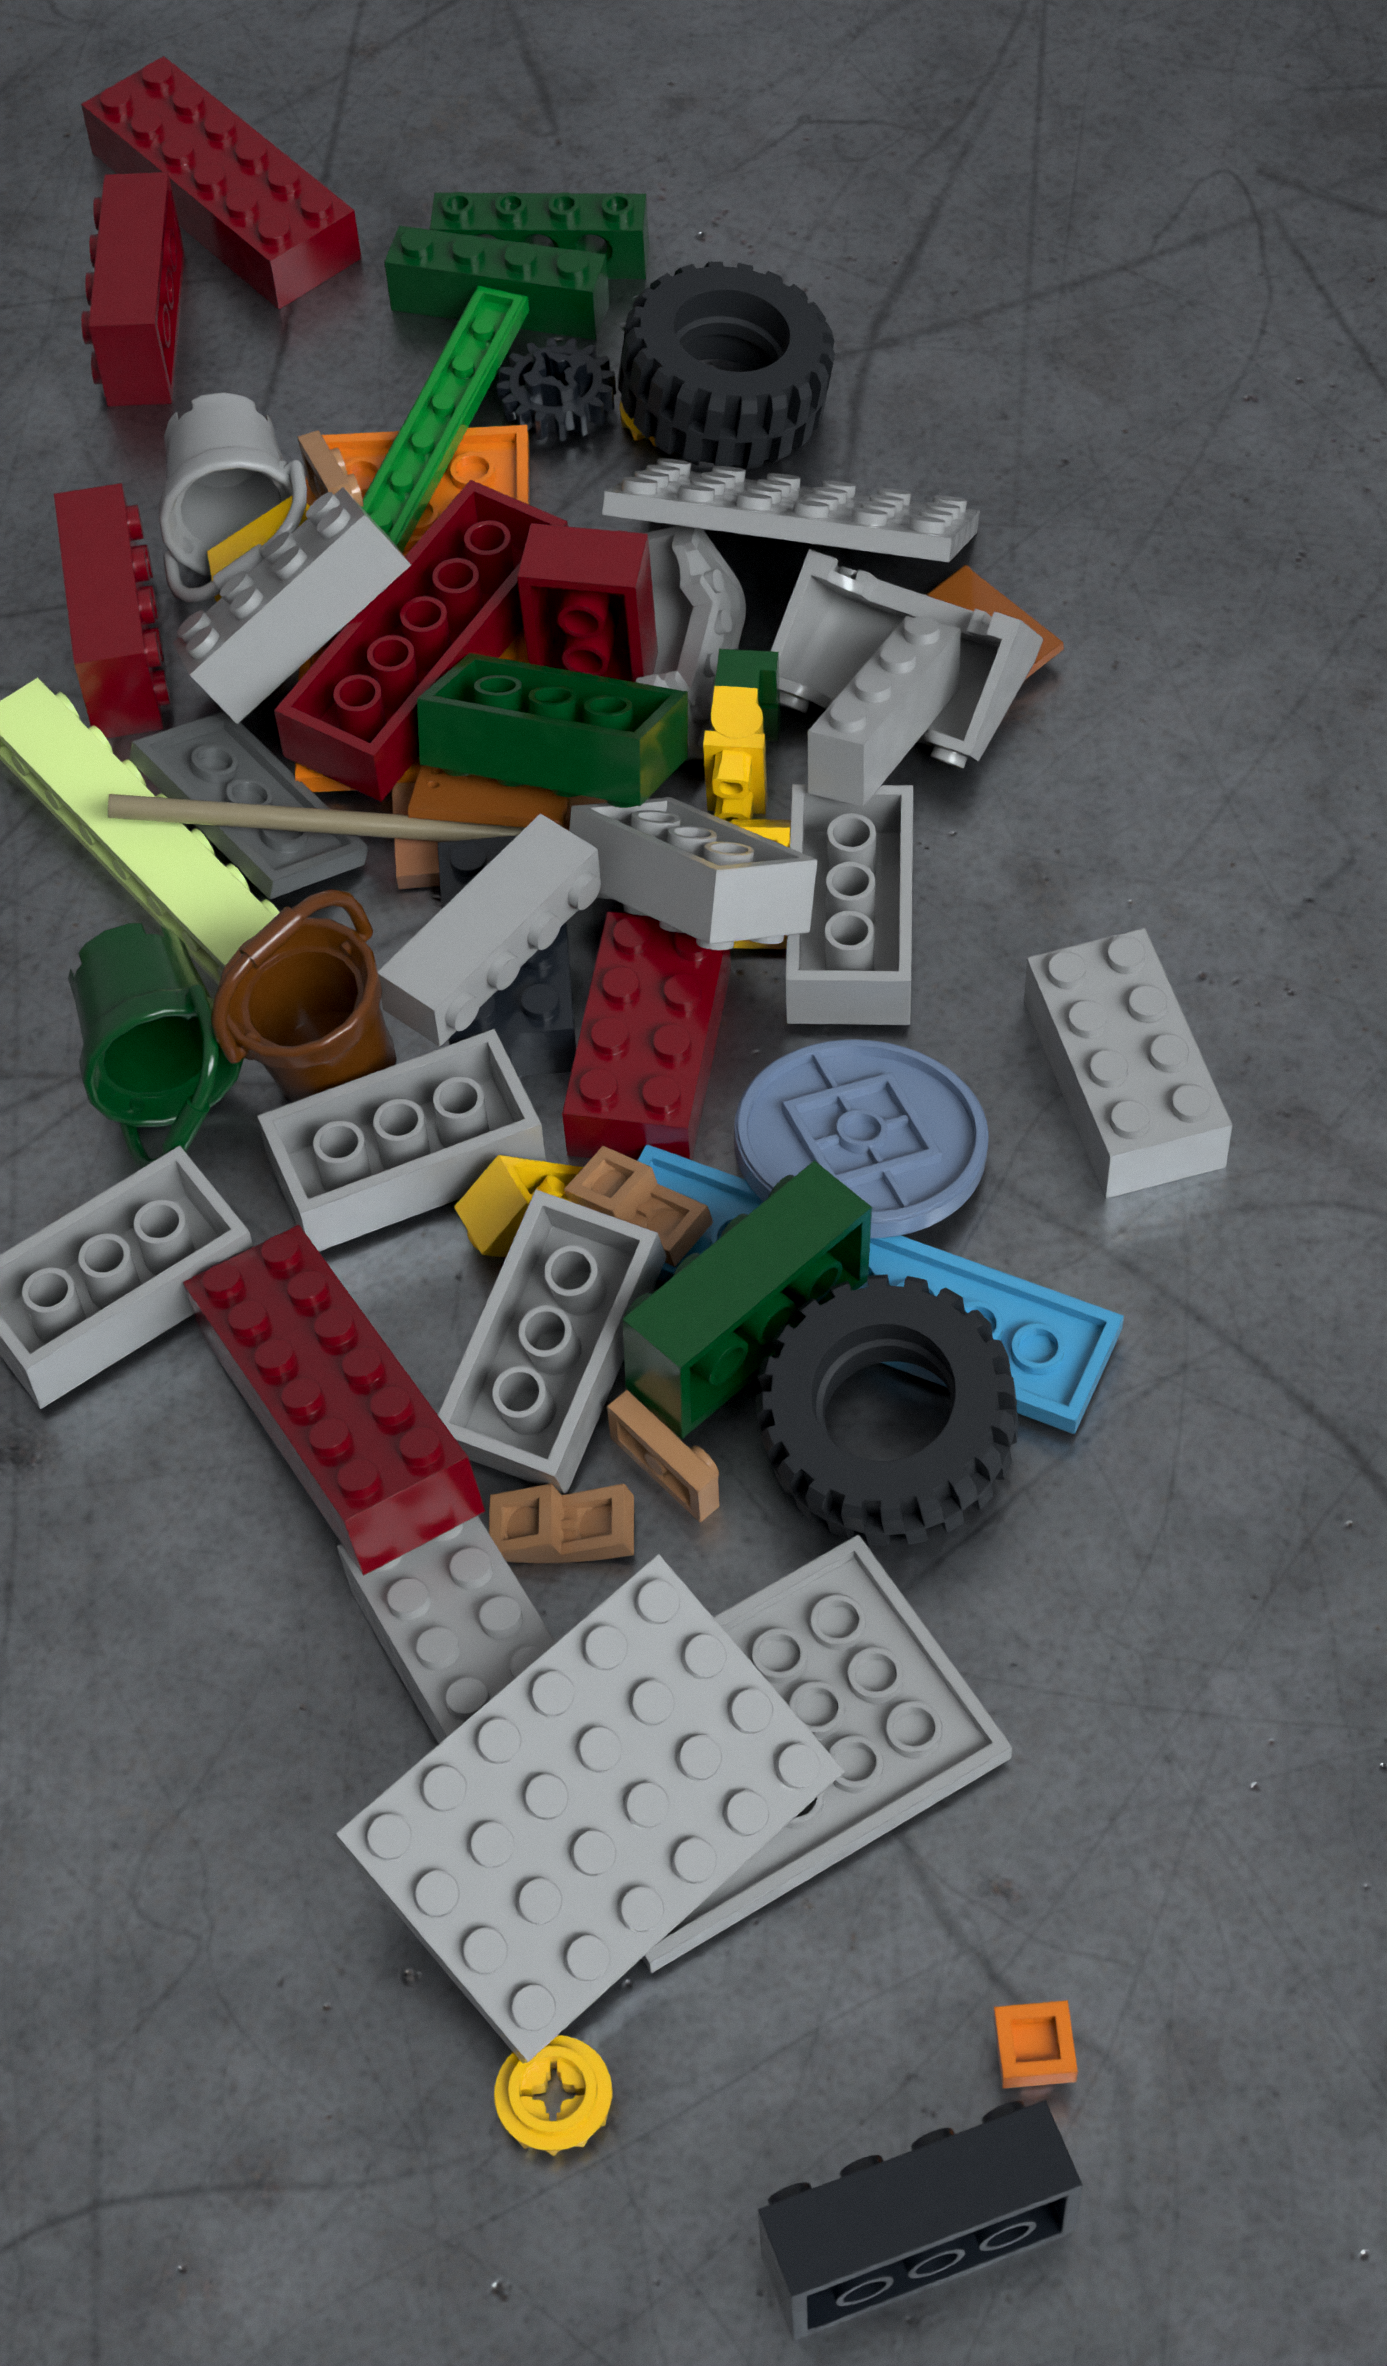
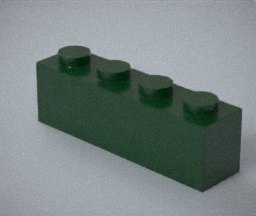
M399 226L384 261L392 311L459 320L477 286L528 297L529 313L520 329L597 340L610 303L606 254Z

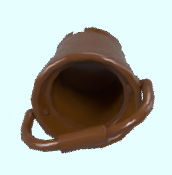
M329 889L308 896L292 909L286 906L262 930L239 947L223 968L218 990L214 997L211 1022L215 1039L226 1059L232 1064L240 1062L243 1058L248 1060L254 1059L262 1063L287 1101L296 1102L396 1064L397 1058L393 1039L387 1029L380 1006L382 987L374 953L366 944L373 935V928L362 905L351 893ZM328 906L342 907L348 913L356 930L332 919L307 917L316 910Z

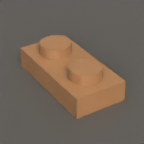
M319 430L298 436L308 485L316 499L328 492L335 494L344 487L358 504L363 507V498L354 474L347 475L340 450L338 448L330 450Z
M628 1390L607 1405L610 1438L696 1520L702 1522L720 1506L719 1470L712 1458L702 1448L696 1445L689 1448Z

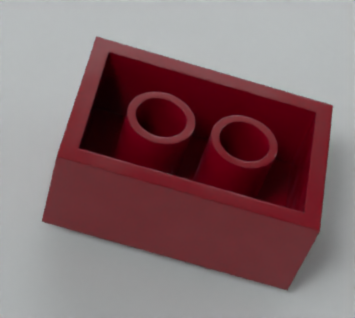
M531 523L517 576L528 662L530 664L636 682V678L652 675L657 660L658 645L648 534Z

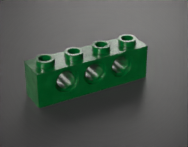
M568 192L434 193L430 230L606 254L608 279H646L649 251L646 194Z

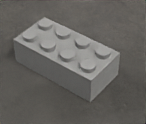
M344 487L335 494L328 492L319 497L307 510L306 517L308 519L292 534L283 532L273 539L263 552L265 558L249 573L241 571L233 576L220 592L222 598L206 613L200 610L192 614L177 631L179 637L173 642V645L189 675L236 724L244 719L411 566L388 535Z
M792 784L790 848L817 859L810 932L787 935V1024L910 1025L913 785H881L866 805L861 807L808 794V784Z
M671 797L647 799L641 806L629 808L614 807L608 803L571 806L569 831L598 849L601 880L598 898L614 899L624 904L626 912L653 917L660 921V928L671 932L687 933L696 938L698 946L712 950L732 949L734 941L750 940L762 944H778L783 942L784 935L810 932L817 859Z
M1142 928L1028 957L1024 1003L1105 1198L1225 1168L1232 1123L1146 929Z
M495 1029L257 1115L268 1161L296 1224L301 1226L318 1251L461 1199L498 1155L546 1162L541 1122Z
M176 1147L0 1255V1356L40 1409L44 1408L194 1314L182 1282L252 1248L253 1243L249 1230L182 1147Z
M537 1189L535 1190L438 1413V1416L467 1454L469 1460L539 1486L552 1483L560 1494L565 1495L568 1493L624 1360L622 1319L630 1305L638 1297L645 1293H652L667 1258L657 1232Z
M478 1516L364 1576L342 1544L337 1546L355 1600L438 1744L556 1643Z

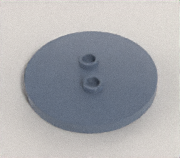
M837 1040L809 1045L790 1052L770 1063L754 1077L743 1092L736 1110L734 1152L744 1179L762 1201L768 1199L770 1192L782 1178L787 1175L796 1176L815 1160L872 1206L870 1238H887L913 1233L930 1227L953 1214L970 1198L984 1173L989 1132L984 1111L977 1097L959 1076L938 1061L920 1052L891 1043L871 1040Z

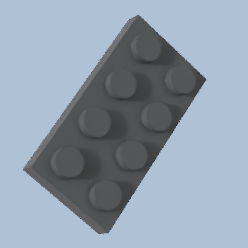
M225 711L132 741L129 760L167 798L329 809L304 783L295 781V775L241 722L236 724ZM194 824L269 900L365 865L369 847L355 835Z

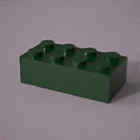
M469 653L417 698L420 765L441 768L444 773L451 776H468L472 774L496 779L499 784L504 786L518 787L530 785L551 789L552 793L561 797L583 795L604 799L614 807L629 808L641 806L688 758L687 691Z
M815 1160L796 1176L787 1175L774 1186L766 1201L749 1215L743 1213L735 1217L726 1226L720 1239L703 1253L689 1255L677 1267L673 1277L653 1294L645 1293L630 1305L622 1319L626 1390L677 1436L683 1439L759 1374L763 1358L775 1356L776 1353L772 1339L782 1324H788L794 1329L800 1324L796 1309L810 1298H814L819 1305L831 1300L829 1287L848 1280L852 1291L859 1289L868 1281L872 1206Z

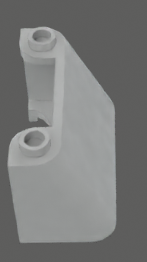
M676 525L645 533L648 534L658 655L654 673L636 678V682L688 692V758L683 762L686 764L704 760L703 742L705 730L713 731L711 726V709L719 648L738 649L746 616V602L742 586L705 531L702 528Z
M809 549L771 649L773 652H779L780 705L805 714L809 704L826 710L906 616L912 618L929 617L938 621L939 624L961 628L959 690L917 742L933 747L930 757L954 767L964 769L967 759L979 762L1034 665L1043 638L1022 620L995 611L991 617L988 613L976 608L974 611L879 580L872 574L862 570L855 571L843 566L839 568L836 558Z

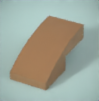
M605 1146L598 1150L564 1189L567 1198L573 1203L657 1232L667 1256L665 1263L673 1267L677 1266L713 1223L707 1205L659 1185L652 1167Z
M552 1483L490 1495L489 1535L506 1562L570 1563L634 1555V1495L625 1484L561 1495Z

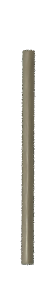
M109 794L108 818L441 842L516 836L525 829V827L408 818V815L119 794Z

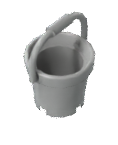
M225 392L202 395L191 401L193 410L185 413L180 419H178V413L176 412L169 419L164 434L166 483L159 501V523L162 541L169 550L164 554L163 561L167 584L173 596L187 603L207 601L220 594L224 585L233 576L241 571L249 573L265 558L263 552L273 539L283 532L292 534L297 529L306 508L307 485L302 463L294 460L288 464L283 460L275 437L273 422L267 414L265 419L263 415L258 413L255 402L245 396ZM293 495L292 505L285 521L275 535L263 546L261 544L254 546L215 574L212 582L202 587L188 588L183 585L178 562L200 575L211 576L207 555L208 550Z

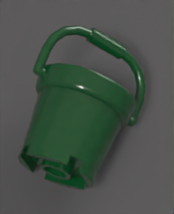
M128 923L105 930L85 943L78 952L82 964L77 969L75 975L70 968L68 980L75 1000L83 1038L79 1065L88 1101L108 1120L119 1123L129 1155L140 1170L178 1146H181L187 1153L210 1107L221 1101L238 1080L244 1058L238 1063H230L216 1041L211 1022L214 999L211 998L197 972L185 943L172 930L162 926L161 929L164 936L146 934L142 923ZM172 1125L162 1144V1153L157 1158H149L143 1148L137 1128Z

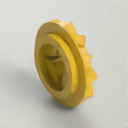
M557 2035L527 2063L523 2064L512 2052L499 2070L494 2089L495 2107L503 2129H506L524 2149L532 2147L544 2150L553 2156L560 2150L574 2146L584 2148L588 2139L600 2127L606 2125L608 2111L613 2098L611 2077L608 2068L599 2054L584 2042L562 2035ZM552 2069H557L558 2079L562 2082L564 2092L576 2093L574 2099L562 2101L560 2112L557 2113V2121H551L544 2101L532 2100L534 2094L546 2092L548 2081L551 2080Z

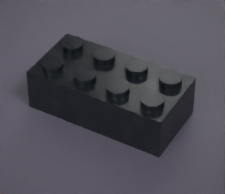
M518 835L438 842L441 909ZM567 922L561 926L557 937L550 946L543 950L538 949L520 967L515 980L506 989L497 990L479 1008L477 1016L466 1029L456 1031L449 1038V1045L495 1029L518 1077L572 1071L577 1042Z
M1046 2100L1025 2107L1022 2101H1013L1000 2105L983 2116V2124L957 2134L954 2133L952 2128L938 2129L918 2138L911 2145L912 2151L886 2161L883 2160L881 2155L867 2156L844 2167L839 2173L841 2177L839 2179L812 2188L808 2182L796 2183L771 2195L768 2199L769 2205L758 2209L761 2256L793 2340L801 2339L1074 2233L1083 2184Z

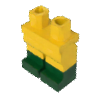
M719 648L711 709V726L713 731L705 730L703 742L707 811H715L714 816L730 823L732 819H752L753 813L766 814L768 798L765 741L779 742L781 726L779 652Z

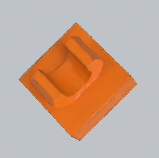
M1068 2000L994 2007L993 2020L1002 2089L1077 2081L1078 2069Z

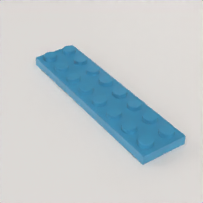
M646 1144L637 1160L652 1167L659 1185L707 1205L713 1220L712 1225L676 1267L664 1262L657 1279L664 1283L673 1277L677 1267L689 1255L703 1253L720 1239L726 1226L735 1217L743 1213L749 1215L764 1202L750 1188L745 1179ZM901 1235L887 1238H870L868 1276L888 1274L890 1286L904 1287L907 1276L927 1280L931 1295L937 1297L940 1290L946 1287L962 1296L965 1311L969 1313L971 1310H979L991 1324L993 1339L1001 1340L1009 1357L1011 1375L1014 1377L1017 1413L1072 1434L1076 1433L1122 1331L1124 1315ZM868 1281L859 1289L869 1287ZM881 1362L947 1387L939 1377L918 1365L905 1362Z

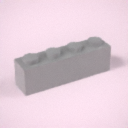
M906 616L808 730V794L861 807L866 805L959 690L961 628L939 624L938 621L929 617L912 618Z
M540 813L378 971L382 987L381 1000L383 1010L439 1047L456 1031L466 1029L477 1016L479 1008L497 990L506 989L515 980L520 967L538 949L543 950L550 946L557 937L561 926L578 910L588 908L596 899L601 888L598 849Z

